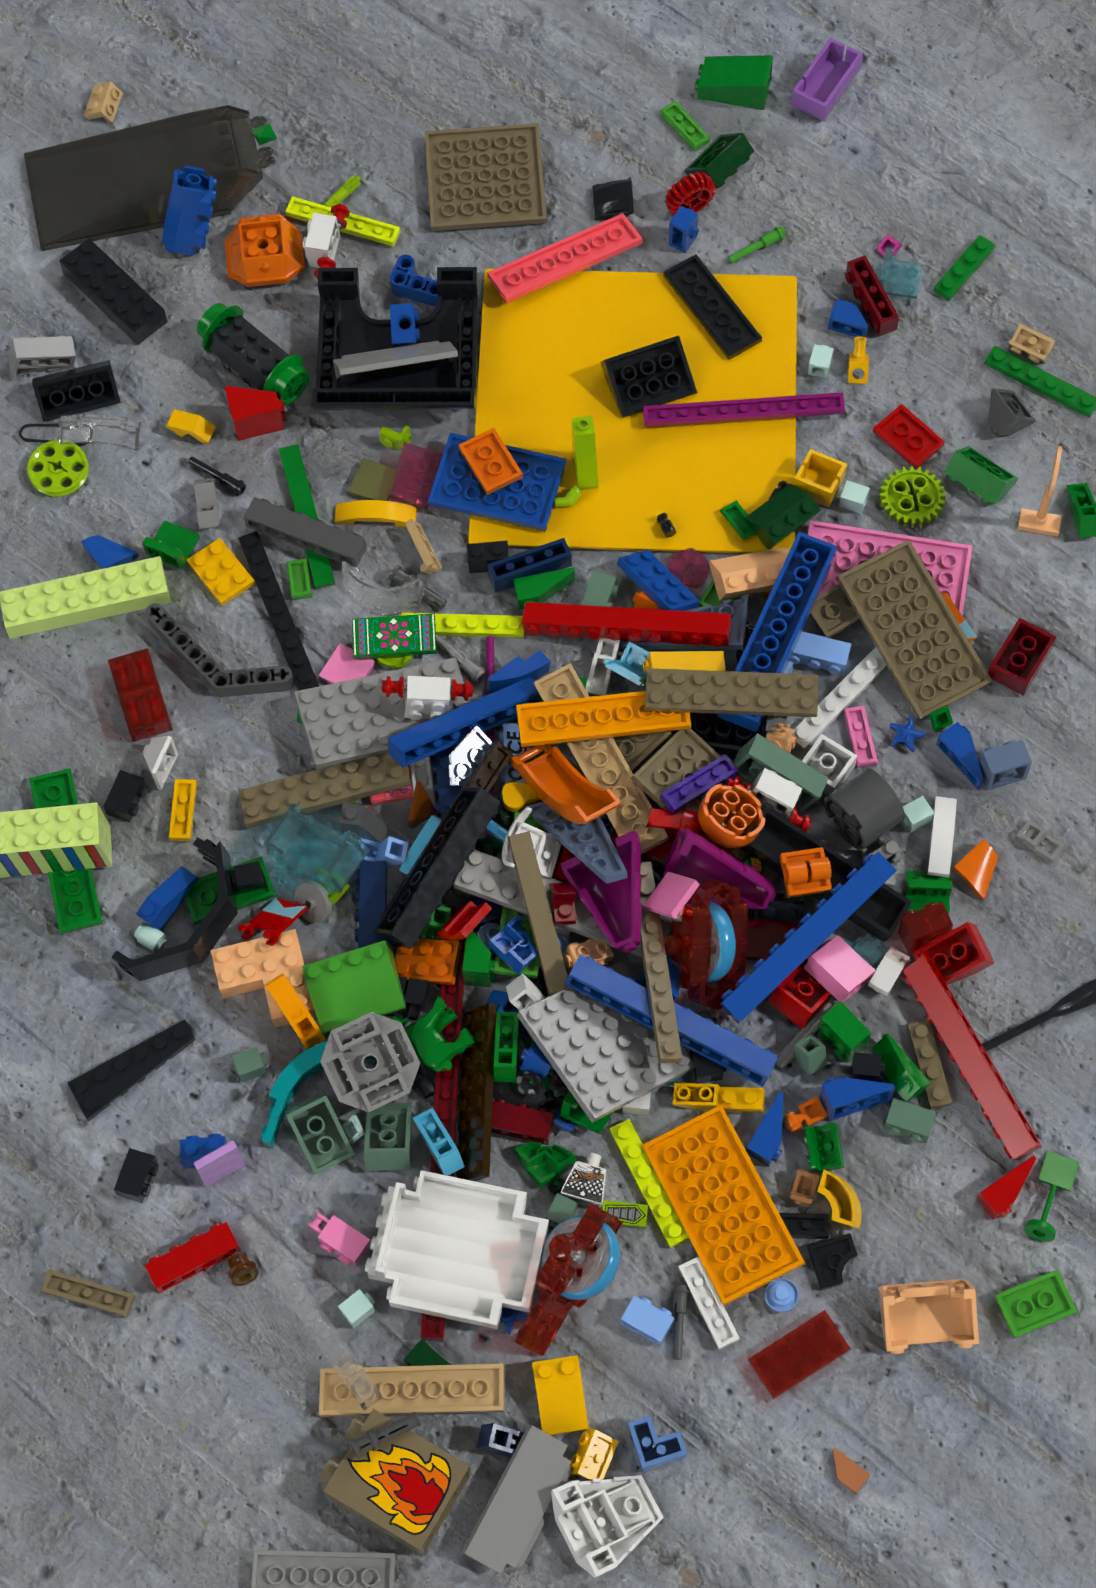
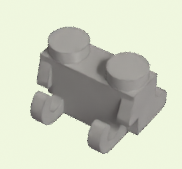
M883 836L877 839L880 848L872 852L873 855L880 852L886 859L893 856L891 859L893 863L901 860V856L898 853L900 849L894 840H888L885 844ZM866 848L859 849L862 859L868 856Z

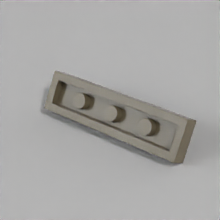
M925 1020L908 1024L907 1029L918 1069L931 1082L925 1089L929 1109L952 1105V1099L930 1022Z
M50 1269L41 1289L42 1293L126 1318L129 1316L136 1297L132 1293Z

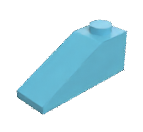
M433 1108L413 1117L419 1132L443 1175L448 1176L465 1167L456 1145Z

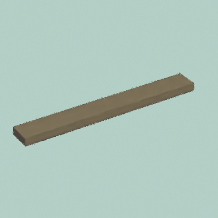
M530 831L508 836L507 838L548 995L552 996L569 987L565 985L568 976Z

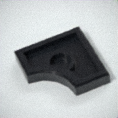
M851 1233L807 1246L820 1290L842 1285L844 1266L850 1260L857 1257Z

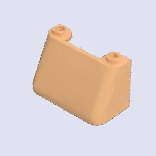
M952 1279L878 1287L886 1351H890L892 1354H901L911 1344L947 1341L959 1344L960 1348H971L973 1344H979L976 1292L969 1280Z

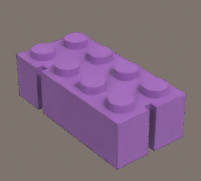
M829 38L803 75V79H800L793 89L791 105L825 121L861 69L863 53L848 46L844 61L845 44Z

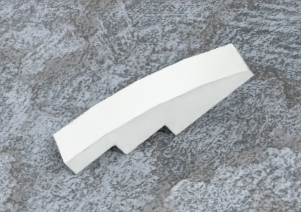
M935 797L927 875L949 878L957 799Z

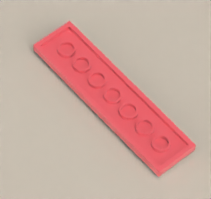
M622 213L487 272L488 279L507 304L643 244V238Z

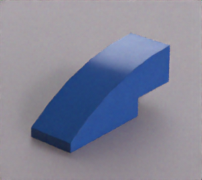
M540 650L525 661L518 656L487 679L486 689L489 692L498 691L530 676L536 680L549 672L551 661Z

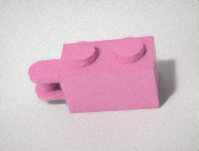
M316 1212L314 1215L315 1219L312 1223L309 1222L307 1226L319 1234L320 1247L329 1254L333 1251L339 1255L338 1259L345 1265L350 1266L352 1264L357 1267L370 1249L371 1240L333 1215L329 1220ZM322 1223H325L326 1226L321 1230L319 1227Z

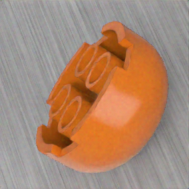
M722 784L713 786L701 801L698 810V820L704 834L712 842L726 848H740L751 843L762 830L765 818L760 809L762 806L760 801L750 791L738 785L733 787L722 786ZM756 826V829L749 833L751 828Z

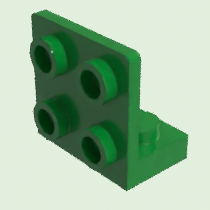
M163 521L153 539L146 537L142 544L146 555L153 558L160 556L162 562L183 569L200 539V535L168 521Z
M569 1091L563 1100L560 1116L597 1134H601L613 1112L592 1123Z

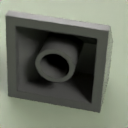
M996 388L991 391L988 420L996 434L1010 436L1036 421L1014 391Z

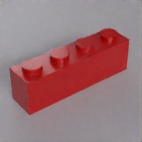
M221 1222L210 1227V1231L204 1234L198 1233L192 1236L189 1242L183 1245L177 1244L171 1247L168 1253L162 1256L156 1255L148 1260L149 1263L145 1264V1267L159 1294L241 1251L227 1222L223 1224Z

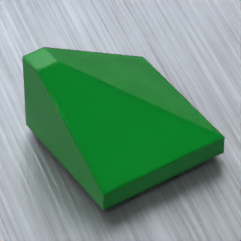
M270 123L252 129V133L259 146L277 139Z

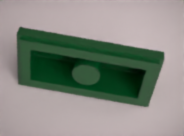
M423 1339L416 1344L404 1359L409 1366L451 1365Z

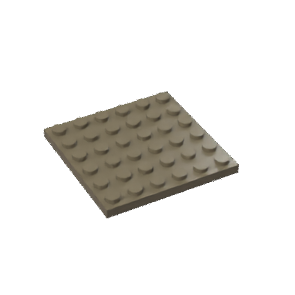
M539 123L425 131L431 231L547 223Z

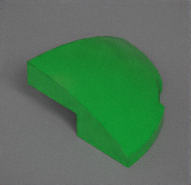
M532 1142L514 1148V1152L521 1165L540 1189L565 1172L577 1159L570 1151L555 1144L551 1148L549 1146H541V1142Z

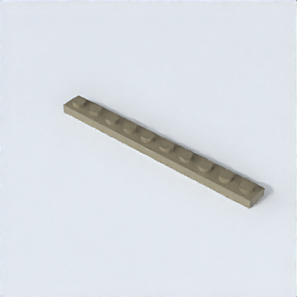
M641 862L640 903L642 904L640 945L659 1063L681 1062L683 1058L660 914L648 911L643 906L655 890L652 863Z

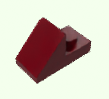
M550 883L549 891L554 925L576 924L577 918L574 903L576 890L571 883Z

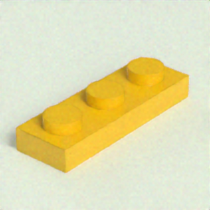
M175 779L169 830L170 841L191 842L197 789L196 780Z

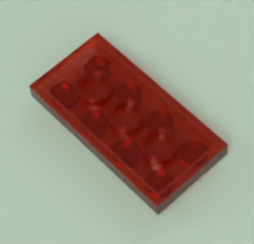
M824 1310L750 1357L748 1362L774 1400L849 1352L851 1348Z

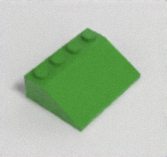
M386 940L302 966L307 989L322 1034L329 1033L370 1012L383 1016L406 1009L392 948Z

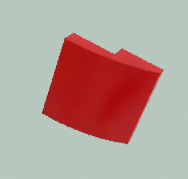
M472 901L464 903L439 929L436 935L448 940L464 939L492 908L486 902L479 906H476Z

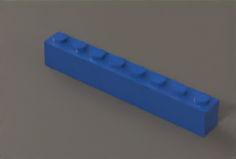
M530 676L389 737V755L403 768L460 743L475 726L486 732L517 718L516 705L543 702L533 682L535 680Z

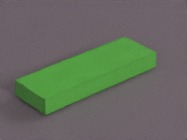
M676 101L660 110L661 116L694 151L710 142V137Z

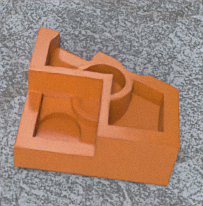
M983 839L954 866L953 870L969 884L968 888L983 900L986 897L998 856L989 843Z

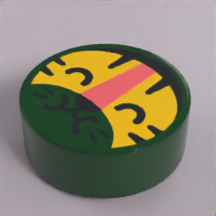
M749 857L744 861L761 875L764 872V864L759 858Z

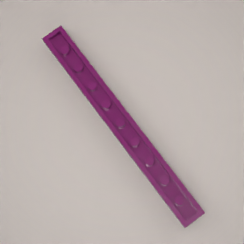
M843 392L643 406L645 428L845 414Z

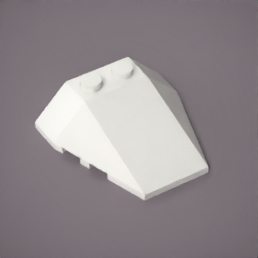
M642 1475L614 1477L613 1479L604 1480L599 1478L592 1481L575 1480L551 1491L555 1521L576 1563L594 1578L615 1569L664 1518Z

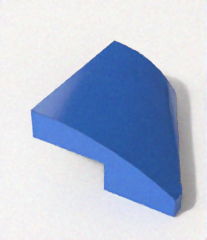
M99 535L91 536L81 541L85 551L101 569L117 566L120 563L127 564L139 556L136 551Z
M517 915L507 923L504 929L490 939L487 944L517 974H520L538 955L535 947L530 943L529 933L525 932L521 922L523 919L520 915Z

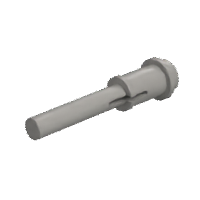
M438 634L436 635V644L452 658L455 657L460 664L459 667L468 673L473 681L481 682L485 678L486 672H484L483 667H478L469 657L465 658Z

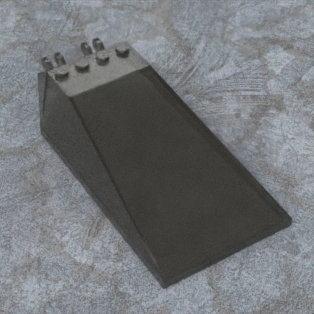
M226 105L190 112L24 153L41 251L82 244L88 238L92 241L163 228L174 170L178 169L179 172L184 166L202 168L206 171L205 175L207 177L210 174L213 179H217L215 188L216 198L215 202L212 203L213 212L211 218L230 215L231 211L263 178L261 168L271 167L276 162L273 156L271 157L273 154L271 147H261L257 151L255 136L252 133L253 128L262 126L267 122L264 116H255L250 119L249 111Z

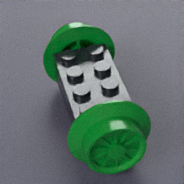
M217 303L207 309L200 318L197 325V333L203 338V349L206 352L216 354L258 390L276 392L278 400L282 399L284 405L292 403L303 393L309 381V374L303 369L302 357L296 354H287L244 319L243 310L239 306L226 307L223 303Z

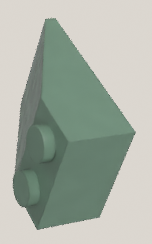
M325 1092L284 1111L315 1175L355 1155Z
M388 1103L376 1110L367 1112L364 1144L366 1171L411 1170L412 1103Z

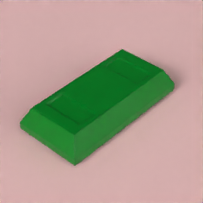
M737 500L720 510L743 541L755 534L744 520L748 514Z

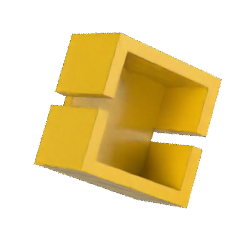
M810 449L803 461V465H801L794 477L793 485L808 493L816 503L829 508L836 495V491L839 490L845 478L847 463Z

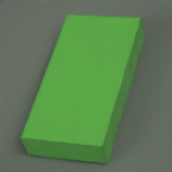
M307 558L286 561L292 601L312 598Z

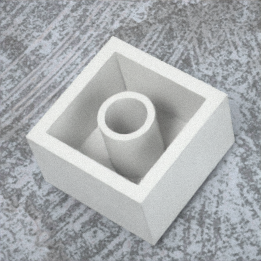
M821 734L802 761L829 778L823 790L825 794L829 795L839 788L856 765L857 755Z

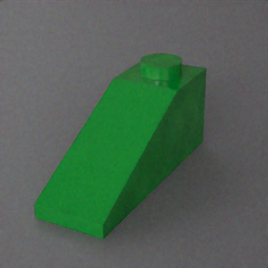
M1088 484L1067 485L1074 526L1079 538L1089 539L1096 537V502Z
M574 567L513 579L519 610L525 608L526 602L544 603L575 580Z
M496 1012L494 1082H516L518 1012Z
M888 1033L872 1048L875 1054L881 1055V1062H885L884 1072L890 1084H894L895 1090L905 1102L917 1098L931 1084Z

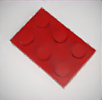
M903 404L898 406L873 428V432L907 463L913 466L915 470L945 444L944 440Z

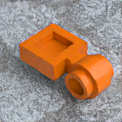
M815 1097L797 1107L800 1114H795L793 1111L783 1117V1124L787 1131L793 1134L803 1128V1121L806 1125L812 1126L826 1119L828 1114L818 1097Z

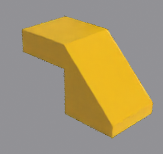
M176 409L172 411L165 427L180 437L190 434L204 445L209 443L216 428L215 425L200 415Z

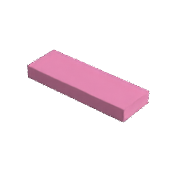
M858 706L843 709L852 752L857 755L856 768L877 765L878 760L865 707Z

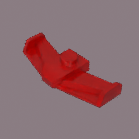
M650 808L646 828L656 827L678 830L677 835L681 829L684 830L686 828L707 839L721 850L729 852L730 848L717 845L704 834L699 824L697 812L688 809L685 812L676 811L672 814L670 810Z

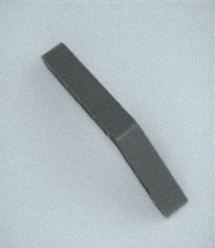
M153 603L146 608L145 614L153 630L217 696L230 697L283 692L292 689L294 686L292 671L287 666L224 671L160 604ZM168 628H173L171 631H165ZM182 641L186 642L183 645H178ZM194 655H199L198 658H195V659H192V658H191V657L194 656ZM206 669H213L210 672H204ZM263 678L267 679L265 682H259ZM242 680L247 681L244 684H238ZM221 682L226 683L223 686H217Z

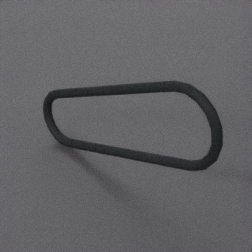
M83 423L26 424L22 426L19 430L20 438L24 441L46 443L51 440L29 439L23 437L22 431L26 427H86L90 431V437L87 441L83 443H75L78 446L88 444L93 437L92 428L89 425Z

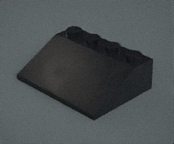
M679 335L600 362L607 384L622 418L643 411V406L662 405L697 393Z

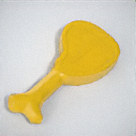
M510 782L505 784L502 790V802L505 809L509 812H518L527 804L541 800L530 786L525 783Z

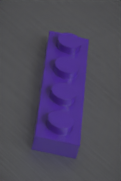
M725 754L661 793L659 798L673 814L707 793L713 786L721 784L736 775L739 770Z

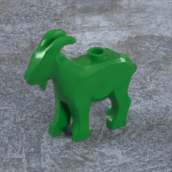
M441 997L435 1000L433 1008L424 1017L405 1028V1032L420 1061V1065L425 1064L436 1072L446 1069L450 1071L452 1069V1058L457 1054L463 1053L467 1047L475 1042L473 1040L474 1037L467 1028L462 1029L456 1041L446 1042L440 1033L458 1016L451 1008L444 1011L447 1005ZM396 1016L390 1018L395 1021L401 1022L403 1027L408 1022L407 1018L403 1020H400Z

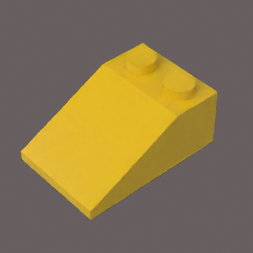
M578 1355L532 1362L542 1431L551 1436L589 1429Z

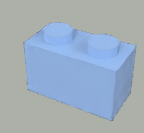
M633 1296L621 1318V1325L661 1347L674 1324L672 1313L663 1307L658 1309L652 1306V1302L643 1296L639 1298Z

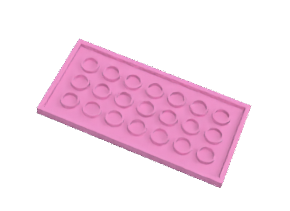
M810 520L809 536L837 546L836 558L819 595L839 584L836 579L838 575L910 540L940 593L947 592L959 612L963 614L972 545Z

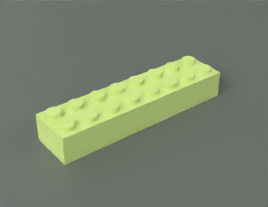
M160 556L0 592L4 625L10 639L146 609L148 605L153 603L160 605L171 603L166 575Z

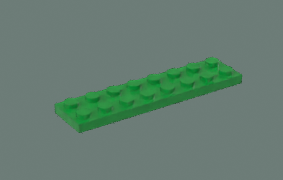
M70 768L29 778L35 809L78 804L74 779ZM91 868L56 873L48 872L59 932L61 934L103 924Z

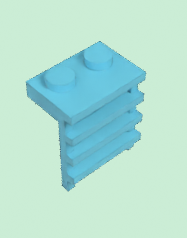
M628 642L621 659H605V667L639 686H646L647 672H644L643 662L647 659L650 652L633 642Z

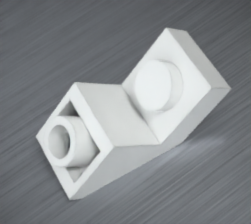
M891 947L882 959L868 986L877 993L887 996L910 957Z

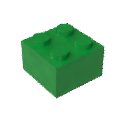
M841 1001L821 1017L818 1028V1035L821 1040L826 1044L829 1043L834 1048L833 1051L836 1056L841 1060L844 1059L847 1063L853 1059L854 1052L860 1053L867 1047L871 1032Z

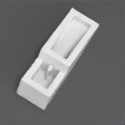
M599 638L586 686L588 694L595 696L607 694L614 671L605 667L606 663L604 661L605 659H618L620 640L614 641L607 638Z

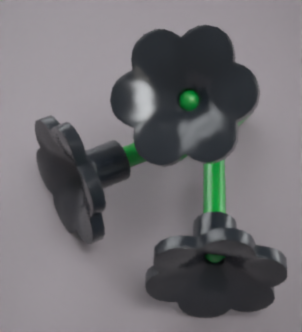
M549 1069L548 1074L555 1080V1086L557 1088H567L557 1072ZM524 1071L522 1075L516 1078V1082L519 1085L518 1090L522 1094L535 1097L537 1093L543 1090V1086L540 1083L541 1077L533 1074L531 1071ZM545 1078L543 1084L546 1090L544 1093L546 1100L540 1102L539 1106L540 1108L554 1109L558 1105L563 1104L564 1096L555 1097L553 1090H550L547 1078Z

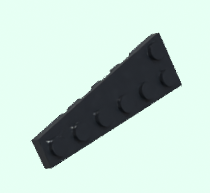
M184 1019L67 1082L86 1120L90 1121L110 1106L111 1102L119 1096L122 1097L128 1092V1089L136 1083L143 1081L145 1076L153 1070L160 1068L167 1060L172 1059L196 1039Z

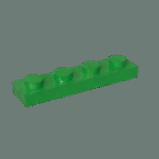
M979 235L934 286L933 291L950 301L993 252L995 244Z

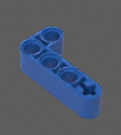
M406 254L401 255L397 259L390 275L392 292L397 296L436 307L438 294H435L438 293L437 281L416 275L414 258Z

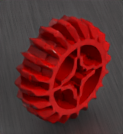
M704 172L689 173L688 176H683L681 180H677V183L672 185V188L667 191L668 194L665 196L666 206L673 216L681 206L692 209L697 213L709 205V201L713 200V196L716 194L715 184L710 176L704 174Z

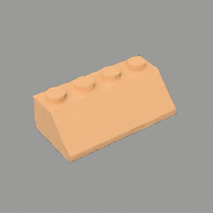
M781 547L710 560L709 564L719 601L747 594L752 595L772 591L789 554V549Z

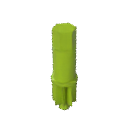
M352 175L323 205L332 207L343 202L360 186V176L354 177Z

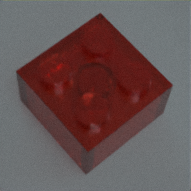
M932 902L925 905L922 910L917 912L911 910L905 913L901 919L898 934L910 955L917 949L950 932L953 923L943 902L937 904Z

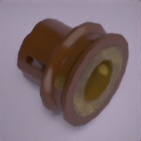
M237 1253L228 1260L230 1267L228 1277L234 1286L249 1284L257 1278L259 1270L256 1268V1263L249 1261L246 1253Z

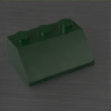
M743 133L723 134L684 171L687 175L689 173L704 172V174L710 176L715 184V188L718 189L725 184V180L738 171L737 168L740 165L749 161L750 156L755 151Z
M789 484L746 516L744 520L767 550H770L815 517L821 509L808 493Z

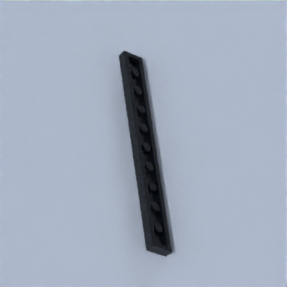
M255 531L238 537L287 664L292 671L298 691L319 687L258 532Z

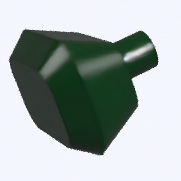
M556 1177L548 1185L549 1191L555 1195L559 1194L565 1181L561 1177Z

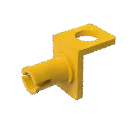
M854 337L853 353L848 355V383L867 384L869 355L865 354L866 337ZM857 368L864 371V376L860 379H856L852 375L853 371Z

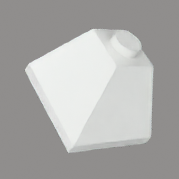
M170 736L152 738L143 750L146 764L159 790L163 789L178 756L173 738Z

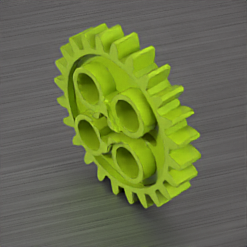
M903 466L901 473L897 469H895L894 475L889 473L888 478L883 480V486L880 487L879 500H882L880 507H885L883 513H890L889 520L896 518V524L903 521V527H906L908 523H911L912 528H914L915 523L922 527L923 521L929 525L931 518L936 520L937 515L942 513L946 497L944 493L945 487L940 486L941 480L935 481L936 474L929 476V470L927 469L923 473L920 466L917 471L914 470L913 466L910 467L909 471Z

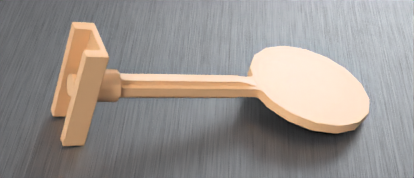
M1057 446L1049 484L1045 488L1039 511L1021 508L1017 530L1058 537L1062 515L1047 513L1055 490L1062 446Z

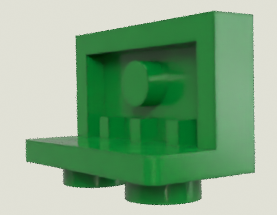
M834 1122L817 1127L805 1126L804 1140L809 1150L807 1161L810 1168L818 1173H823V1170L832 1171L845 1168L838 1124Z

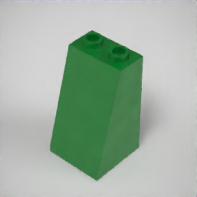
M773 56L705 57L704 64L699 66L698 75H700V79H696L695 91H698L697 99L764 110L772 78Z

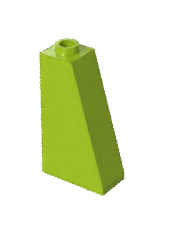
M592 416L572 418V456L577 486L580 490L598 488L596 441Z

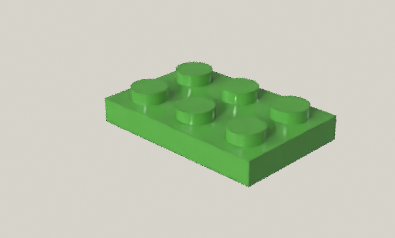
M1058 1270L994 1296L1013 1339L1078 1312Z

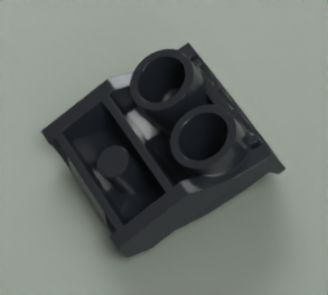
M631 177L592 186L595 221L608 220L622 213L626 217L633 214Z

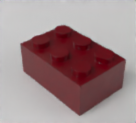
M1019 617L989 667L988 674L990 678L1024 696L1053 649L1056 636Z

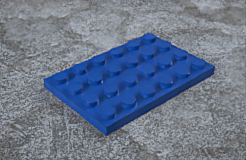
M450 433L428 499V505L546 532L567 459L505 445L523 473V478L487 495L459 450L458 445L472 437Z

